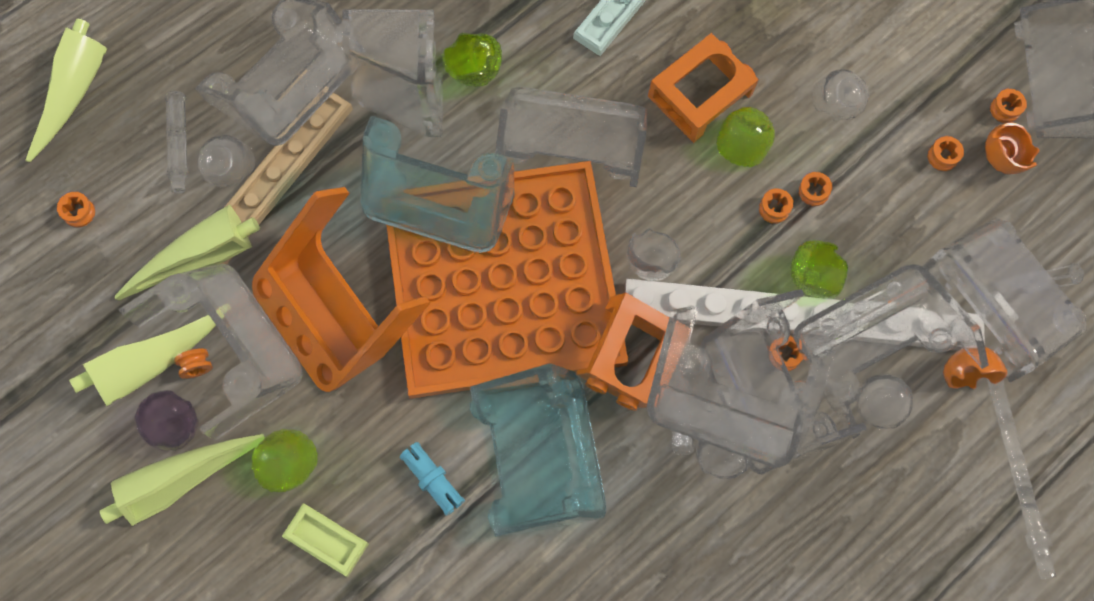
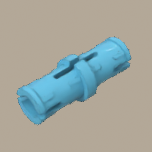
M416 442L410 446L414 456L406 449L399 458L405 462L420 481L418 486L421 490H427L444 511V514L448 516L454 512V506L459 508L465 502V499L459 495L444 476L446 471L442 466L437 467L423 450L421 444Z

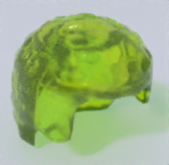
M460 33L456 41L443 51L442 61L445 71L453 79L466 86H485L499 73L502 63L501 45L497 42L496 38L486 33Z
M742 107L731 112L722 122L716 141L717 149L721 156L732 164L754 167L759 165L770 151L775 140V129L773 123L764 112L753 107Z
M808 240L796 249L791 262L790 274L794 285L799 291L808 296L821 299H834L841 293L847 278L848 264L835 252V250H838L836 244L820 240Z
M294 429L274 431L265 437L253 451L252 470L254 478L263 489H267L269 492H286L301 486L318 463L316 446L301 431Z

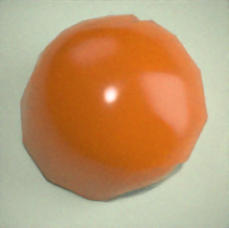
M1013 122L995 127L989 133L985 142L986 159L994 169L1006 175L1023 173L1035 167L1037 163L1033 162L1040 150L1032 144L1031 135L1024 126Z
M971 345L958 350L947 360L944 365L943 375L949 388L958 389L968 386L976 389L980 378H987L993 384L1001 382L1007 376V369L994 350L983 345Z

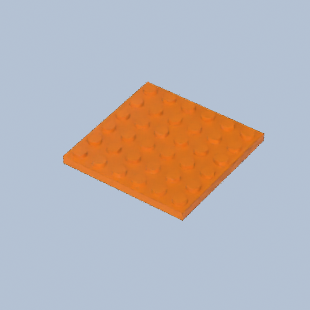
M591 161L382 190L396 304L398 305L424 296L431 302L401 336L408 396L410 399L576 374L577 370L588 368L612 315L605 308L610 297L616 295ZM625 340L616 358L614 368L628 365Z

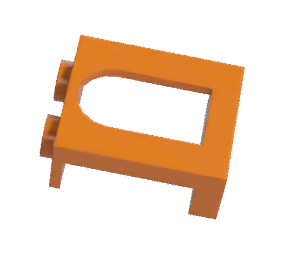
M710 33L651 80L648 97L695 143L704 135L707 125L742 96L746 95L750 98L759 79L749 65L742 63L732 54V50L727 43L722 40L719 41ZM710 59L731 81L696 108L674 85L705 60Z
M628 293L611 296L605 309L611 312L612 315L588 368L577 370L576 375L586 380L585 386L601 394L608 392L618 397L616 403L624 408L637 411V408L653 407L687 327ZM631 324L660 340L645 377L641 383L634 387L625 386L618 381L614 370L616 358Z

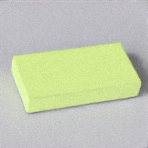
M304 503L282 535L288 541L346 577H349L369 545L366 541Z

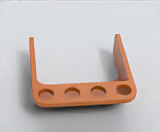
M346 187L314 192L252 280V290L256 300L313 382L320 390L325 392L338 389L383 358L431 303L424 296L398 304L379 326L373 320L326 255L321 243V234L324 227L350 194Z

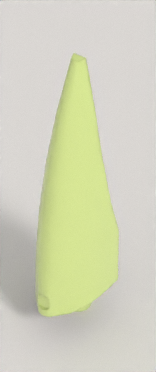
M82 19L75 20L72 30L65 28L54 55L44 111L25 159L27 162H31L45 148L70 118L88 90L102 63L103 56L106 54L107 48L85 36L90 24Z
M230 205L222 208L179 236L155 255L115 295V299L122 300L173 277L199 268L223 263L252 247L248 236L260 230L258 222L253 217L241 222Z
M226 306L176 330L117 347L83 364L86 371L69 381L76 393L94 384L106 406L114 401L132 393L174 364V359L177 355L191 350L227 315L230 309Z
M260 434L199 447L142 467L112 481L111 488L115 503L100 510L103 521L108 524L124 516L133 526L167 509L212 474L266 441L265 436Z

